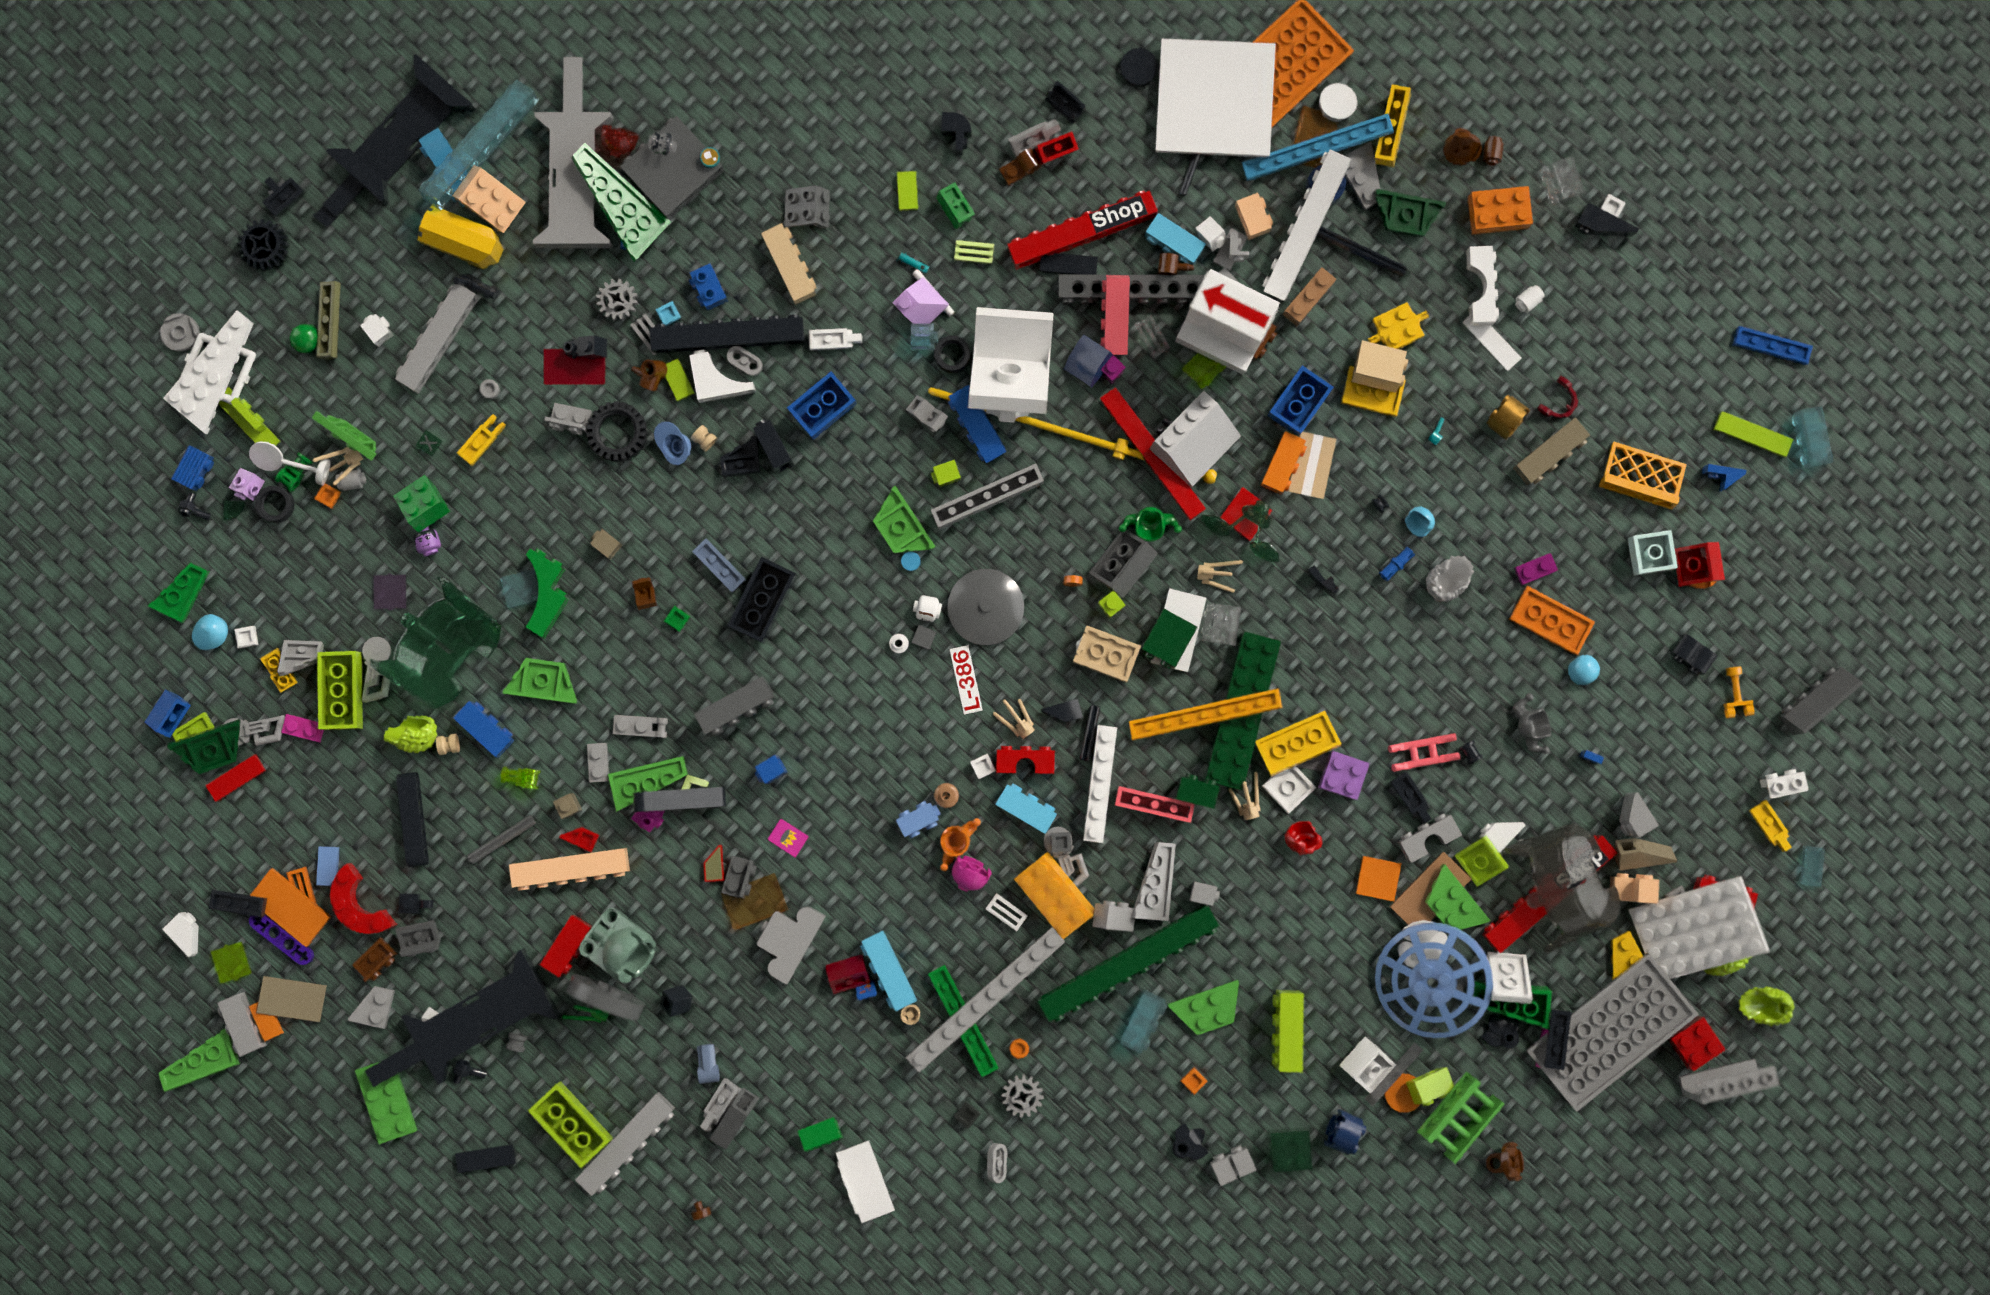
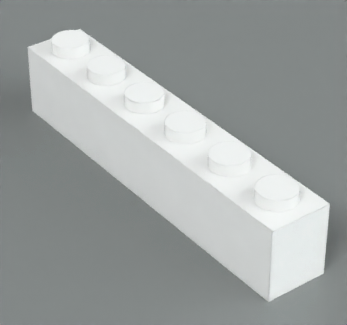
M1097 725L1083 836L1084 841L1103 843L1117 727Z

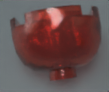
M602 124L600 140L603 147L610 151L609 155L620 157L621 154H629L636 148L640 135L620 127L612 129V125Z

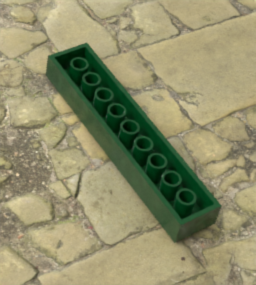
M1204 904L1037 998L1038 1003L1049 1022L1052 1020L1054 1023L1064 1018L1066 1012L1071 1011L1073 1013L1082 1008V1003L1087 1001L1089 1004L1099 998L1098 994L1102 992L1107 994L1116 989L1114 985L1120 982L1122 984L1129 982L1133 979L1131 976L1137 972L1141 975L1148 971V966L1153 963L1159 965L1166 961V956L1169 954L1174 956L1182 952L1183 946L1187 944L1192 946L1201 941L1199 937L1203 935L1208 937L1216 933V928L1220 925L1209 906Z

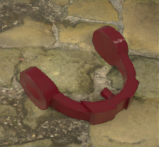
M1559 376L1557 382L1569 391L1572 396L1571 406L1566 404L1565 407L1569 410L1562 414L1555 413L1546 406L1539 404L1537 410L1547 417L1566 418L1572 414L1578 405L1579 400L1577 399L1576 392L1571 387L1572 383L1565 377Z

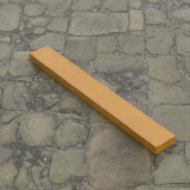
M1273 689L1129 721L1131 737L1134 741L1277 710L1283 707L1279 689Z

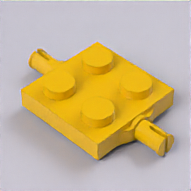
M1408 302L1373 318L1372 321L1377 328V334L1368 338V342L1377 343L1381 341L1387 347L1400 349L1425 336L1420 327V322L1429 318V314H1427V311L1416 315L1412 312Z

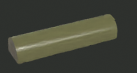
M337 281L320 282L317 358L337 359L341 283Z

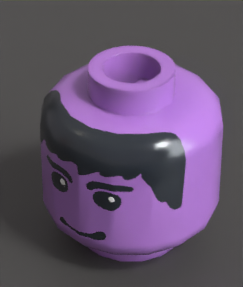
M429 527L413 536L416 550L419 554L430 556L438 553L441 543L436 530H429Z

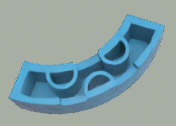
M439 128L419 139L422 145L420 150L425 158L430 157L451 191L449 196L453 202H458L463 208L465 206L452 195L468 173L459 158L454 159L457 157Z

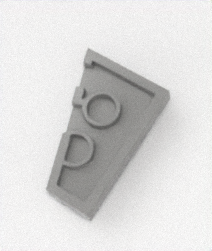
M1371 142L1345 155L1351 159L1345 176L1364 210L1377 204L1374 190L1380 189Z

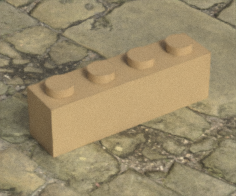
M781 223L762 232L763 239L795 305L815 296L814 289L817 288L813 278H808L806 272L809 270L805 262H800L798 258L800 251L796 244L792 245L790 241L792 235L788 227L784 228Z

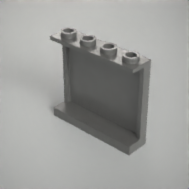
M677 116L665 122V127L659 131V140L656 139L657 136L653 133L650 140L646 144H641L636 149V153L625 158L622 162L623 165L620 166L623 172L632 179L668 220L675 216L724 171V167L720 162L713 168L703 165L700 155L706 147ZM665 133H670L672 135L669 153L665 156L662 154L665 151L664 148L667 147L665 146L667 145L666 142H668L666 140L668 135ZM655 139H656V142H659V144H662L661 147L658 145V148H657V150L659 151V154H657L658 152L653 151L652 148H651V146L656 145V144H655Z

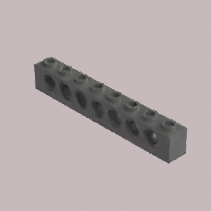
M1059 275L1058 301H1062L1063 304H1073L1074 301H1081L1082 304H1092L1093 301H1100L1101 303L1102 299H1105V292L1095 294L1091 289L1094 286H1099L1102 289V280H1106V275ZM1129 275L1130 287L1137 286L1140 289L1138 294H1133L1129 290V304L1131 301H1138L1139 304H1150V301H1157L1158 304H1169V301H1177V304H1188V301L1194 300L1206 275ZM1075 286H1080L1083 292L1076 294L1072 289ZM1156 286L1159 292L1152 294L1148 288ZM1170 286H1174L1177 288L1178 292L1176 294H1171L1168 292L1167 288ZM1193 286L1197 292L1190 294L1187 292V287Z

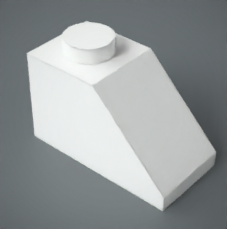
M1523 822L1487 823L1481 829L1482 834L1479 837L1482 838L1487 835L1500 853L1524 828L1525 824Z
M182 912L176 915L163 928V931L188 957H192L198 953L199 926L195 923L196 919L193 915Z

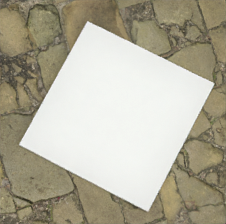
M1162 39L1156 152L1270 157L1275 43Z

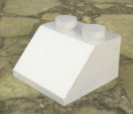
M1364 1037L1339 1066L1371 1094L1396 1064L1368 1038Z

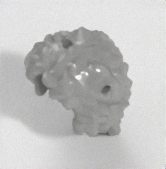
M1451 556L1450 559L1436 565L1428 573V577H1426L1428 593L1436 601L1448 602L1457 598L1458 595L1468 588L1471 581L1470 578L1474 573V570H1472L1474 566L1471 564V561L1466 559L1465 556Z

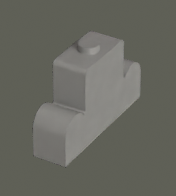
M807 906L798 911V921L780 911H776L769 922H764L760 929L763 933L757 945L777 956L768 965V972L772 977L785 984L789 983L826 915Z

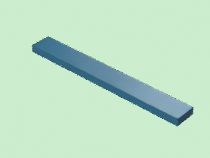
M1387 113L1271 152L1270 157H1256L1244 161L1242 165L1247 181H1251L1323 157L1324 153H1328L1329 150L1338 152L1392 134L1394 130Z

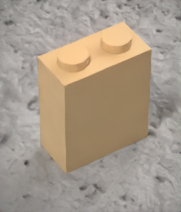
M1362 340L1357 352L1352 382L1396 393L1399 386L1402 387L1404 384L1405 375H1402L1403 370H1406L1408 359H1405L1407 351Z

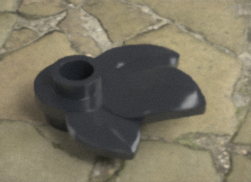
M1497 1015L1489 1016L1491 1031L1482 1035L1484 1041L1493 1047L1501 1045L1507 1049L1516 1047L1519 1043V1035L1517 1033L1519 1028L1518 1020L1509 1016L1506 1019ZM1511 1035L1513 1041L1508 1042L1506 1036Z
M1185 1123L1180 1125L1175 1132L1176 1141L1172 1145L1174 1155L1178 1158L1189 1157L1193 1160L1206 1156L1208 1150L1201 1145L1205 1137V1130L1201 1128L1189 1130ZM1180 1145L1185 1146V1150L1182 1152L1178 1150Z

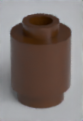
M1487 137V141L1484 143L1482 159L1486 162V165L1496 166L1502 162L1504 143L1501 137Z

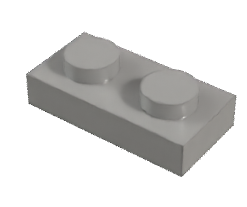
M607 743L587 744L589 783L609 781Z

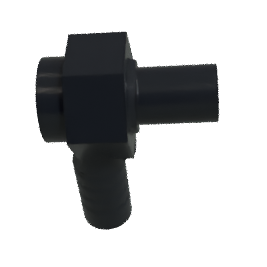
M189 493L186 501L181 500L178 508L180 515L184 517L195 515L201 519L210 520V513L199 510L193 504L196 498L194 493Z
M461 1059L454 1066L453 1073H455L453 1082L460 1084L462 1078L468 1077V1075L485 1079L487 1071L471 1067L467 1060Z

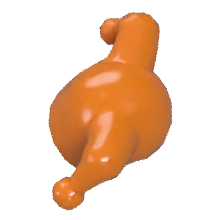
M975 818L973 821H968L962 827L951 826L943 831L940 837V844L944 851L942 857L943 864L940 865L942 871H947L948 866L952 864L955 857L963 855L968 850L970 837L977 830V826H980V819Z

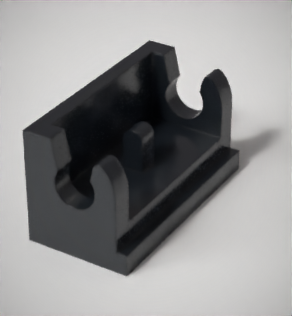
M1059 81L1046 94L1045 101L1072 125L1085 112L1086 105Z

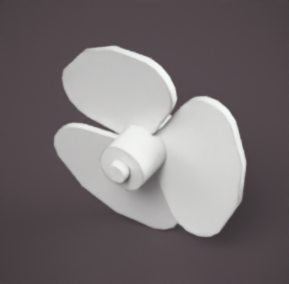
M1425 920L1416 921V922H1412L1411 924L1407 925L1406 927H1404V929H1406V928H1408V927H1410V926H1413V925L1421 924V923H1434V922L1425 921ZM1426 930L1417 932L1420 943L1436 942L1445 944L1447 941V935L1441 931ZM1410 935L1404 937L1406 940L1411 941ZM1404 941L1399 944V956L1410 947H1413L1412 942ZM1423 949L1426 959H1439L1442 952L1439 949ZM1416 953L1411 954L1404 961L1407 966L1414 968L1419 963Z

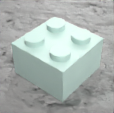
M1671 530L1635 535L1628 538L1634 576L1678 568Z

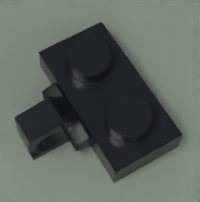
M268 177L264 182L271 189L268 192L270 196L262 203L275 217H278L305 192L291 177L284 183L280 181L278 184L271 177Z

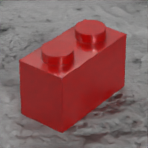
M1072 131L1034 147L1041 165L1079 150Z

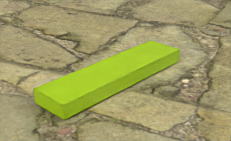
M1723 411L1720 412L1714 430L1784 458L1787 457L1793 442L1792 438Z

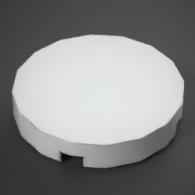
M1340 83L1331 84L1320 95L1319 107L1323 115L1330 120L1338 122L1348 119L1356 110V95L1347 85Z

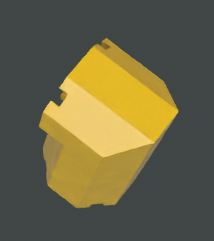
M434 205L430 207L432 211L427 210L419 226L422 237L418 236V241L421 244L467 261L470 265L481 269L488 268L487 266L495 265L499 262L504 249L498 235L492 228Z

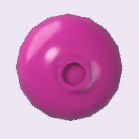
M958 856L952 868V876L959 889L966 892L968 890L974 891L986 885L992 874L991 870L988 868L986 871L983 868L984 864L972 857L964 856L961 859Z

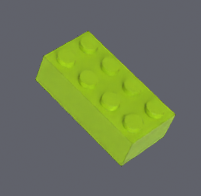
M317 652L318 729H363L362 652Z
M1276 990V995H1273L1272 1004L1276 1008V1014L1272 1015V1025L1275 1026V1034L1272 1033V1045L1275 1047V1053H1272V1065L1279 1072H1303L1304 993L1298 990Z
M561 1081L528 1110L580 1168L613 1139L607 1130Z

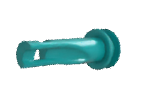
M902 252L898 258L924 273H927L929 266Z

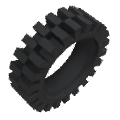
M614 401V403L607 402L604 406L600 405L597 411H593V416L589 417V425L586 427L588 430L586 435L592 449L599 456L612 462H625L624 460H630L634 455L637 456L640 449L644 448V442L646 443L647 441L646 435H648L647 424L643 416L632 405H628L625 402L619 403ZM612 415L626 416L634 425L632 441L620 449L607 447L600 437L602 423Z

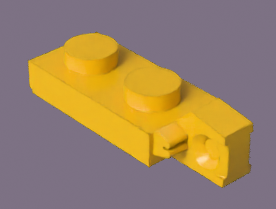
M1767 800L1760 802L1749 810L1773 846L1778 845L1782 852L1792 848L1787 841L1789 837L1788 830Z

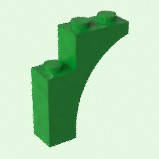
M538 548L535 551L529 549L526 556L536 571L538 600L526 628L546 638L569 601L565 597L567 593L559 588L553 590L565 569L561 568L562 563L552 558L550 561L545 558L546 553Z

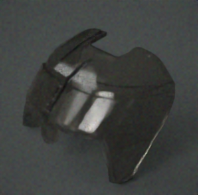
M1575 823L1565 824L1548 830L1538 837H1530L1510 844L1502 851L1503 855L1515 854L1530 858L1531 872L1537 892L1527 896V904L1531 908L1544 906L1550 920L1561 932L1553 944L1549 943L1543 949L1544 953L1547 952L1548 954L1577 940L1579 937L1611 926L1616 922L1621 903L1616 886L1607 889L1603 888L1592 862V857L1600 852L1597 841L1590 832ZM1586 878V882L1571 889L1567 888V886Z

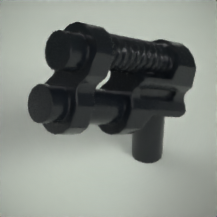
M462 274V277H454L453 279L454 284L462 285L472 292L477 291L487 299L497 298L500 294L496 286H488L471 274Z

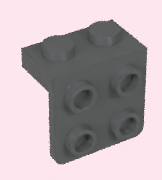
M817 185L786 190L785 226L814 225L820 228H829V190Z

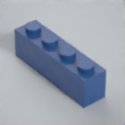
M967 385L948 396L950 398L948 404L953 412L955 410L958 412L960 417L957 419L962 428H967L969 432L967 437L972 445L976 444L978 448L976 453L980 460H985L988 463L1006 453L1007 450L983 409L969 408L970 385Z

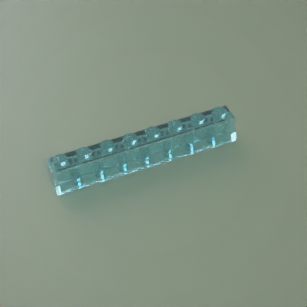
M518 80L510 85L506 92L495 101L492 108L484 113L482 119L471 128L467 136L460 140L457 147L446 156L442 164L435 168L433 174L421 184L418 190L423 199L441 211L452 199V195L474 165L480 167L538 102L534 90Z

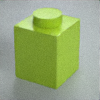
M955 460L933 467L934 472L931 473L934 484L938 483L939 487L961 480Z
M1114 590L1098 602V605L1109 619L1125 607V604Z

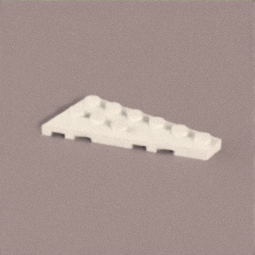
M239 311L232 315L163 398L205 434H208L209 424L216 415L215 410L233 374L232 369L235 362L237 363L239 360L240 350L245 345L254 324Z

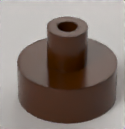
M701 1201L694 1203L696 1210L691 1212L693 1221L712 1214L710 1207H703Z

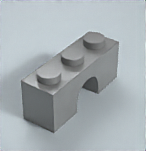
M1443 813L1435 817V822L1430 825L1424 823L1417 827L1419 831L1413 834L1408 832L1400 837L1402 840L1397 843L1408 863H1412L1428 854L1424 843L1429 835H1436L1442 844H1447L1462 836L1451 815L1445 816Z

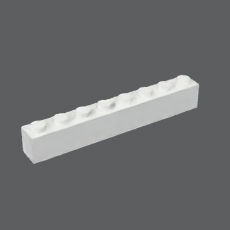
M1333 150L1324 153L1320 161L1323 165L1320 171L1316 170L1312 181H1314L1312 189L1308 188L1304 195V199H1306L1304 206L1300 205L1295 216L1298 219L1295 224L1291 223L1287 232L1290 236L1287 242H1282L1279 252L1282 253L1279 259L1275 258L1271 266L1273 272L1270 277H1266L1262 285L1265 287L1264 292L1286 301L1350 165V158Z

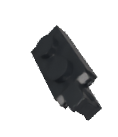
M1407 771L1390 782L1409 812L1415 818L1419 816L1423 823H1427L1432 819L1426 811L1429 809L1428 802Z

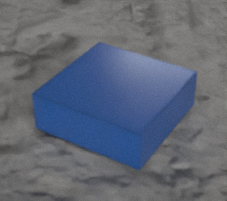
M1588 750L1581 751L1579 756L1595 764H1602L1604 759L1603 756Z

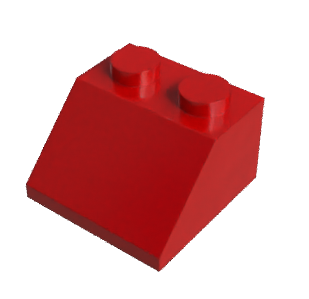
M1706 542L1675 548L1679 587L1725 580L1719 542Z

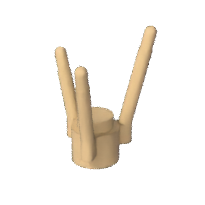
M346 447L342 450L314 458L313 462L344 454V460L330 468V472L346 463L351 465L333 482V485H337L355 467L361 464L359 461L363 460L357 450L354 451Z
M1243 561L1204 563V565H1199L1197 580H1202V584H1209L1234 593V589L1209 580L1213 579V575L1232 576V573L1214 571V568L1211 567L1242 564Z
M1018 699V703L1025 717L1023 720L1019 718L1009 703L1003 700L1006 708L1018 722L1015 725L1016 728L999 714L993 712V715L1012 730L1017 737L1020 735L1024 739L1035 730L1032 727L1034 723L1031 721L1021 699Z
M1254 772L1255 804L1250 800L1246 782L1242 783L1247 802L1243 804V808L1232 788L1228 789L1239 810L1240 816L1244 815L1245 820L1259 817L1258 811H1261L1259 806L1258 773Z

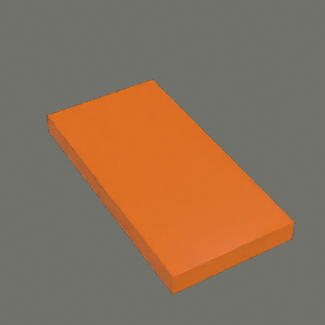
M1529 586L1525 587L1508 619L1576 656L1579 654L1595 621Z
M274 868L268 871L250 895L267 898L265 914L305 947L312 943L332 917Z

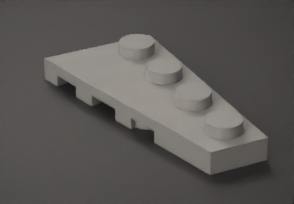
M1155 842L1131 918L1169 921L1176 844Z

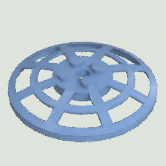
M1421 923L1402 930L1387 943L1378 959L1375 982L1382 1006L1388 1015L1402 1028L1423 1037L1446 1038L1466 1031L1483 1016L1492 996L1493 975L1489 960L1483 949L1467 933L1446 924ZM1436 930L1449 933L1445 944L1436 942L1420 943L1417 932ZM1410 935L1413 947L1406 950L1398 958L1397 962L1389 958L1387 954L1390 949L1402 938ZM1458 937L1467 943L1478 955L1480 961L1469 965L1466 959L1452 948L1456 938ZM1423 949H1439L1442 952L1439 959H1426ZM1416 953L1419 963L1413 970L1402 965L1407 957ZM1449 954L1455 957L1463 968L1453 971L1446 963ZM1383 963L1393 968V992L1384 995L1381 989V969ZM1483 968L1486 975V994L1484 1000L1472 996L1474 992L1473 972ZM1399 972L1409 977L1408 988L1399 990ZM1463 976H1467L1468 980L1467 994L1456 990L1457 979ZM1435 978L1438 981V986L1430 987L1427 980ZM1413 995L1420 1002L1417 1010L1411 1009L1405 1003L1403 997ZM1452 997L1463 1001L1455 1011L1449 1013L1445 1003ZM1397 999L1401 1007L1413 1016L1410 1026L1402 1022L1392 1012L1387 1002ZM1469 1003L1480 1007L1478 1013L1468 1023L1460 1028L1456 1027L1453 1018L1461 1014ZM1427 1006H1438L1442 1016L1431 1017L1423 1014ZM1421 1020L1432 1023L1445 1021L1449 1031L1430 1033L1417 1030Z

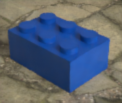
M1302 365L1267 416L1299 437L1334 387Z
M831 371L788 406L787 409L812 440H814L853 408L857 402Z

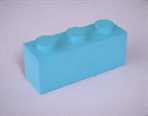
M1159 213L1145 233L1146 240L1153 245L1158 244L1165 253L1179 255L1178 261L1180 263L1194 265L1206 246V243Z
M1013 783L1011 786L1007 784L996 805L1046 834L1057 815L1054 812L1055 808L1047 803L1043 806L1037 802L1039 798L1030 793L1026 796L1021 793L1022 788Z

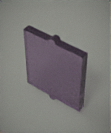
M388 573V575L374 576V609H388L391 611L398 608H407L406 575H392Z

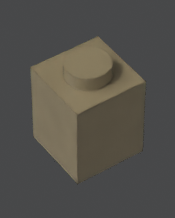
M603 529L596 531L591 537L593 541L590 544L610 560L623 546Z
M569 793L553 801L561 819H566L582 811L574 793Z

